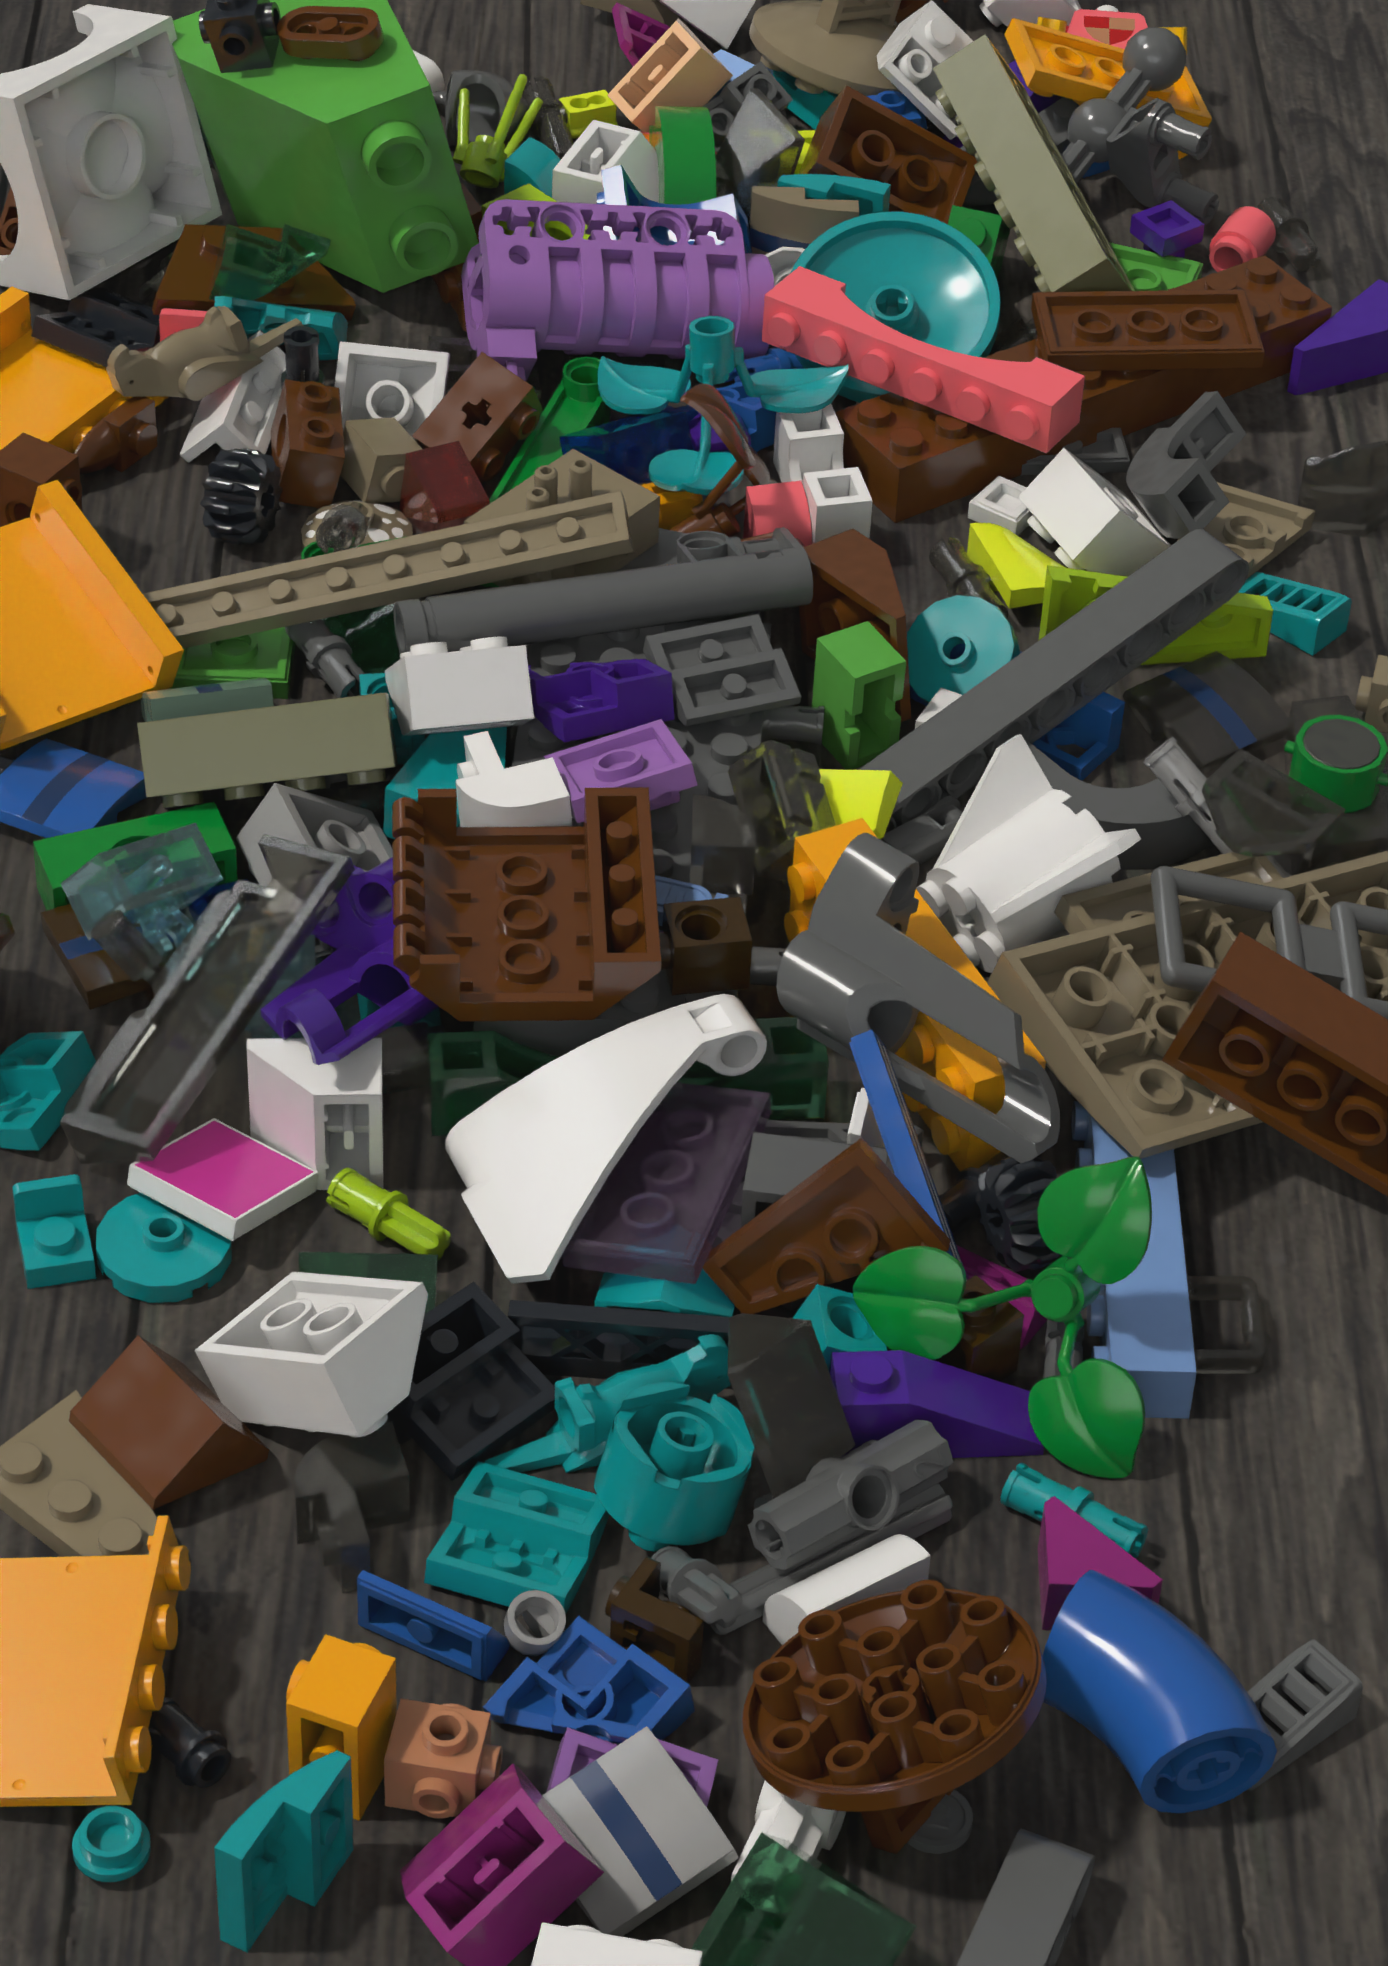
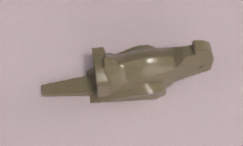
M213 306L207 311L204 321L198 327L175 332L145 352L138 350L129 351V348L120 344L110 354L106 370L112 387L124 397L166 396L199 401L262 363L263 360L260 357L283 343L284 333L288 329L303 326V324L295 318L248 341L241 320L228 307Z

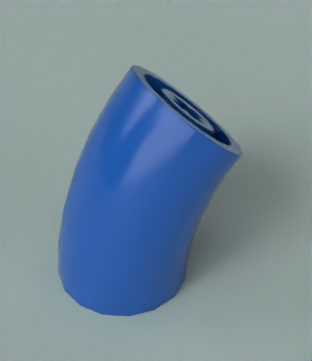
M1089 1570L1079 1578L1062 1605L1045 1645L1043 1659L1047 1673V1687L1043 1702L1064 1712L1098 1737L1122 1763L1134 1781L1144 1803L1159 1812L1186 1813L1208 1809L1235 1798L1255 1785L1272 1767L1277 1749L1254 1701L1227 1664L1186 1624L1170 1611L1137 1590L1095 1570Z

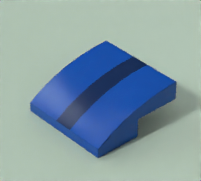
M47 738L20 755L0 774V822L44 838L114 824L117 821L118 812L147 798L144 773L142 771Z

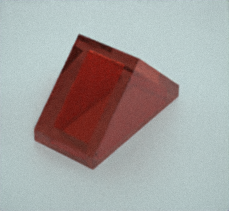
M459 441L406 453L400 498V510L406 518L439 524L471 516L490 504L489 498Z

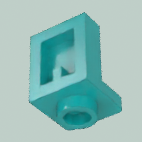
M73 1174L14 1184L12 1191L16 1230L27 1289L96 1279L95 1262L84 1212L83 1189L80 1176Z

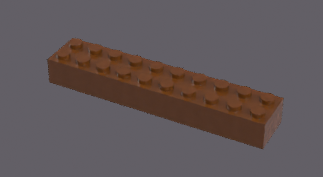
M1266 255L1253 258L1247 262L1168 290H1246L1265 351L1262 368L1074 371L1085 376L1080 421L1047 453L889 392L835 412L844 432L843 465L844 468L859 467L873 500L872 503L894 523L981 491L997 476L1008 480L1022 475V465L1026 464L1030 459L1041 455H1057L1064 446L1079 440L1083 443V447L1097 442V433L1109 428H1121L1122 434L1125 436L1185 413L1205 392L1218 391L1221 397L1224 398L1290 373L1294 347L1331 318L1332 306ZM1036 338L1012 348L998 351L984 358L1031 362L1036 357L1043 359L1039 340Z

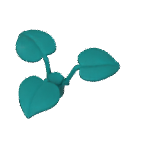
M706 316L693 320L689 325L690 344L685 346V360L681 371L654 366L627 365L602 356L598 367V390L602 400L613 410L627 414H654L664 410L669 402H681L680 398L683 394L691 389L690 376L692 372L696 374V379L699 382L713 386L726 382L729 379V373L736 368L746 394L749 397H760L761 405L765 409L782 413H810L821 410L833 402L848 377L849 366L847 364L845 366L825 368L775 369L750 375L744 362V349L742 347H735L734 323L724 317ZM701 415L699 452L677 449L661 453L651 460L649 477L656 486L668 491H687L694 494L708 495L733 466L736 459L729 452L710 453L712 426ZM744 469L725 492L734 489L740 484L744 476Z

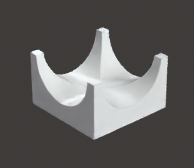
M87 4L73 11L78 32L88 36L83 42L50 60L0 74V163L11 185L18 214V235L14 249L10 255H0V286L9 288L13 286L23 291L71 300L180 238L185 224L205 225L222 215L195 106L172 43L177 39L172 16Z

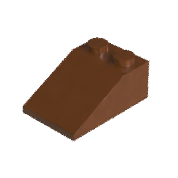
M846 85L821 116L799 174L840 175L891 184L889 212L920 214L948 224L952 205L963 206L976 170L974 165L978 161L969 153Z
M853 528L804 547L812 570L813 597L809 605L799 606L802 652L815 661L817 638L869 621L906 660L903 699L895 702V711L901 716V722L911 719L906 614L887 551Z

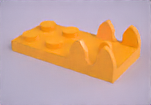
M1012 18L1004 34L1027 87L1040 96L1052 97L1054 94L1072 99L1078 105L1094 98L1105 99L1125 73L1122 63L1124 49L1016 18ZM1186 66L1181 78L1172 86L1161 91H1148L1136 107L1138 109L1148 102L1159 98L1170 103L1177 115L1202 127H1208L1212 120ZM1178 150L1179 159L1188 155Z

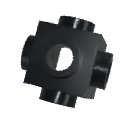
M208 0L205 11H201L199 14V29L203 42L211 44L220 72L228 73L273 67L280 40L277 24L281 19V14L277 3L270 2L269 0Z

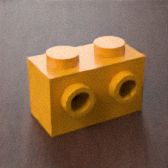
M325 1634L311 1660L302 1659L296 1665L288 1684L286 1715L289 1775L337 1750L351 1756L353 1819L360 1821L384 1777V1758L397 1714L396 1658L383 1654L368 1644L350 1643Z

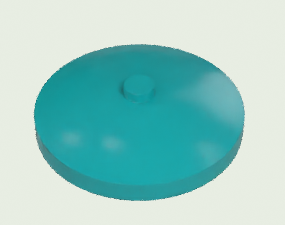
M896 211L878 212L854 217L837 224L818 236L802 252L792 268L791 273L801 266L845 283V295L856 306L884 325L919 341L950 351L982 358L990 354L995 343L1000 320V292L995 273L982 251L967 236L937 219L920 214ZM795 355L804 369L826 367ZM848 376L838 395L861 403L864 400L889 393V391Z

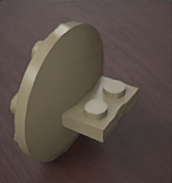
M901 0L781 1L766 4L755 12L749 35L756 49L762 54L760 61L769 69L786 72L795 77V85L799 89L813 94H821L826 90L839 95L847 85L865 96L878 95L883 91L902 93L879 71L877 54L898 27L894 24Z

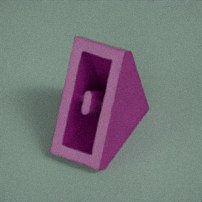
M1055 1496L1044 1503L1037 1549L1042 1630H1052L1055 1619L1068 1594L1079 1578L1089 1570H1095L1109 1576L1159 1604L1162 1578Z

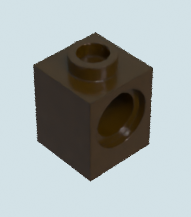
M740 897L663 904L662 930L659 931L661 970L666 969L672 996L749 988L752 938Z
M975 1275L966 1281L962 1298H976L996 1291ZM1009 1302L975 1312H962L965 1329L961 1341L953 1350L938 1359H934V1361L1002 1381L1017 1371L1024 1314Z

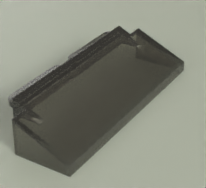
M266 834L263 835L258 845L272 876L270 883L266 887L238 879L231 890L220 892L211 900L154 980L152 990L155 998L147 1009L138 1010L126 1019L67 1102L65 1115L60 1120V1124L80 1164L153 1161L354 872L355 868L350 856Z

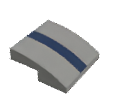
M647 1726L542 1795L604 1871L576 1899V1902L594 1927L604 1934L624 1936L739 1858L734 1847L703 1801Z

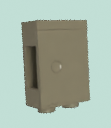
M572 449L551 464L537 468L534 475L464 520V524L622 490L627 505L634 552L492 583L499 587L615 572L658 543L660 496L579 451Z

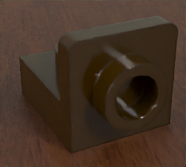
M646 1557L631 1578L625 1575L622 1576L610 1592L605 1607V1615L611 1618L610 1638L626 1650L631 1644H634L689 1684L701 1667L704 1621L692 1615L687 1609L677 1603L664 1602L659 1599L661 1563Z

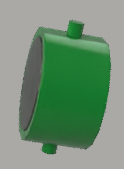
M1323 715L1308 720L1296 735L1295 742L1288 740L1284 752L1292 754L1288 778L1291 789L1304 803L1316 809L1333 813L1355 812L1373 803L1380 791L1381 785L1388 787V774L1383 773L1388 752L1384 736L1374 726L1358 718L1344 715Z

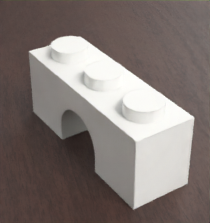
M832 404L810 413L776 412L773 463L781 482L801 480L810 513L812 544L852 528L870 538L873 500L859 467L844 468V432Z

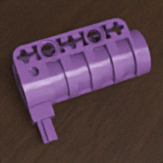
M511 199L497 200L490 204L485 211L479 226V243L471 248L462 267L461 278L465 321L471 348L477 351V357L481 352L485 353L524 381L528 380L537 360V353L541 349L563 350L568 355L615 352L619 357L641 358L646 354H665L671 359H685V346L690 344L689 325L693 320L706 316L724 317L734 323L735 347H742L744 349V360L765 355L769 344L762 342L764 296L775 287L771 264L764 254L745 253L740 224L733 216L723 211ZM498 221H505L508 229L514 231L513 234H504L503 227L497 225ZM529 221L534 222L533 229L532 227H527ZM560 221L566 224L571 230L572 238L563 241L554 239L547 233L544 226L545 223ZM604 226L612 227L613 234L620 236L619 239L612 240L609 232L603 230ZM654 226L667 227L675 234L677 243L666 246L656 242L651 236L650 229ZM634 227L639 228L638 232H632ZM708 232H716L717 239L724 241L723 245H716L714 237L707 235ZM584 233L590 235L588 240L583 239ZM689 239L694 240L692 245L688 244Z

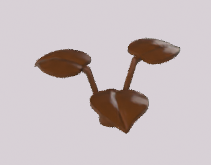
M699 384L683 394L680 401L694 408L708 421L734 456L736 462L708 496L692 508L694 514L672 527L671 530L682 533L714 531L723 533L728 537H734L733 535L741 530L735 516L745 509L746 496L730 507L723 502L714 506L717 500L743 469L754 486L777 482L770 477L767 466L757 452L748 444V437L727 400L715 387L709 384ZM773 532L740 540L744 542L772 538ZM796 538V539L798 540V542H799L803 547H805L804 544H803L798 538Z

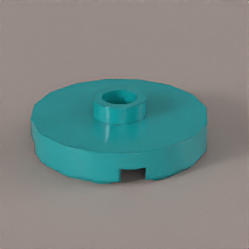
M956 595L936 601L917 616L907 632L909 684L916 694L928 704L940 688L961 695L965 694L1020 654L1018 638L1014 634V629L1009 620L998 607L980 597ZM958 644H965L964 653L957 659H950V652L953 647Z
M138 1193L126 1197L108 1210L97 1227V1265L102 1275L105 1272L106 1276L112 1279L113 1287L125 1296L149 1303L179 1302L193 1297V1290L202 1287L207 1282L209 1289L222 1279L232 1261V1241L154 1199Z

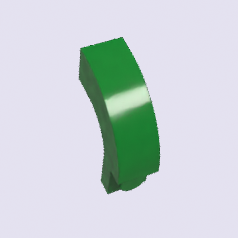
M655 106V126L649 125V142L656 149L659 203L683 205L716 198L715 144L713 125L708 108Z

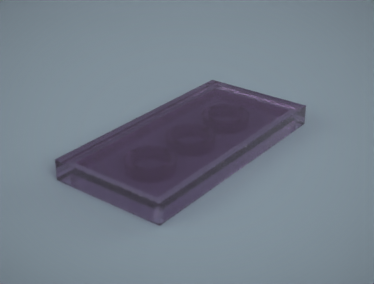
M677 1082L641 1127L598 1192L562 1254L564 1267L696 1284L747 1169L753 1132L763 1133L772 1112L770 1094Z

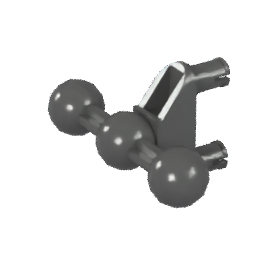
M1148 27L1140 30L1128 40L1122 57L1125 73L1105 99L1094 98L1085 101L1073 111L1067 128V138L1070 144L1063 152L1062 157L1076 183L1080 181L1094 162L1109 161L1110 173L1115 174L1134 198L1143 206L1152 208L1172 200L1207 225L1214 218L1218 210L1219 200L1217 199L1219 197L1216 193L1208 192L1183 180L1182 174H1180L1178 150L1192 156L1196 160L1202 159L1212 143V135H1210L1212 130L1177 115L1170 103L1159 98L1136 109L1148 91H1161L1178 81L1186 64V51L1177 35L1166 28Z

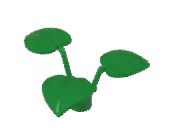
M1132 1156L1109 1163L1078 1167L1063 1173L1050 1183L1039 1201L1037 1210L1038 1227L1045 1244L1053 1252L1062 1255V1257L1039 1273L1034 1280L1028 1279L1020 1285L976 1298H962L966 1286V1273L961 1262L945 1251L927 1246H911L890 1252L868 1265L859 1275L853 1285V1298L880 1340L891 1350H903L931 1360L938 1359L947 1354L961 1341L965 1329L962 1312H975L1022 1297H1031L1035 1308L1042 1316L1051 1321L1064 1322L1066 1326L1057 1360L1060 1375L1043 1378L1032 1387L1029 1393L1028 1412L1035 1435L1050 1454L1072 1469L1084 1474L1119 1479L1127 1477L1133 1472L1136 1452L1145 1427V1405L1139 1386L1126 1369L1111 1361L1092 1358L1083 1361L1073 1369L1071 1359L1078 1331L1084 1325L1080 1312L1097 1298L1101 1284L1116 1283L1125 1279L1136 1270L1147 1251L1152 1225V1202L1145 1168L1139 1157Z

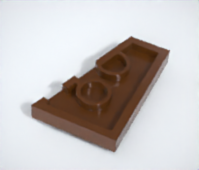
M860 1138L705 1254L700 1266L746 1317L807 1297L817 1284L826 1286L860 1275L868 1265L890 1252L911 1246L934 1247L946 1252L949 1251L951 1240L867 1142Z

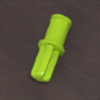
M349 1167L342 1169L331 1181L327 1193L330 1194L326 1198L328 1205L362 1223V1225L368 1228L369 1234L373 1239L383 1241L388 1237L429 1263L441 1259L444 1250L450 1245L451 1235L449 1231L410 1208L408 1198L404 1193L396 1190L389 1192L386 1189H382Z

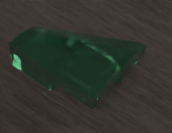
M227 224L218 251L209 299L215 300V296H227L245 300L260 298L327 254L331 240L284 224L277 241Z

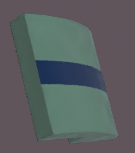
M267 678L144 692L141 698V712L144 722L274 706L272 684Z

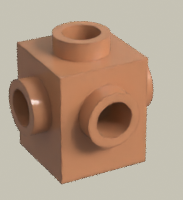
M401 1698L384 1758L385 1806L419 1811L423 1815L432 1818H456L482 1791L500 1776L503 1747L491 1744V1713L471 1710L459 1704L440 1705Z

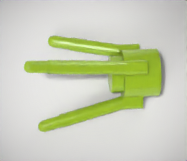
M520 74L516 80L494 137L478 135L475 142L469 143L470 93L467 88L460 90L458 137L453 161L462 165L460 176L467 182L483 188H496L499 182L504 181L505 160L521 145L543 104L540 98L533 100L505 148V138L527 83V76L525 74Z

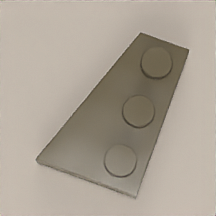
M77 1390L0 1446V1509L61 1557L149 1555L146 1544L148 1536H153L157 1517L151 1507L69 1422L70 1411L82 1398Z

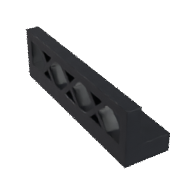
M510 1300L508 1318L520 1330L515 1345L544 1375L608 1379L619 1372L664 1362L700 1344L699 1336L714 1334L723 1338L735 1358V1382L725 1389L784 1393L790 1322Z

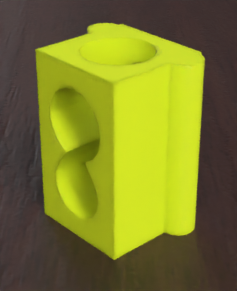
M606 90L559 98L557 121L569 139L579 138L592 120L618 126L616 121L617 106L607 96L608 92Z

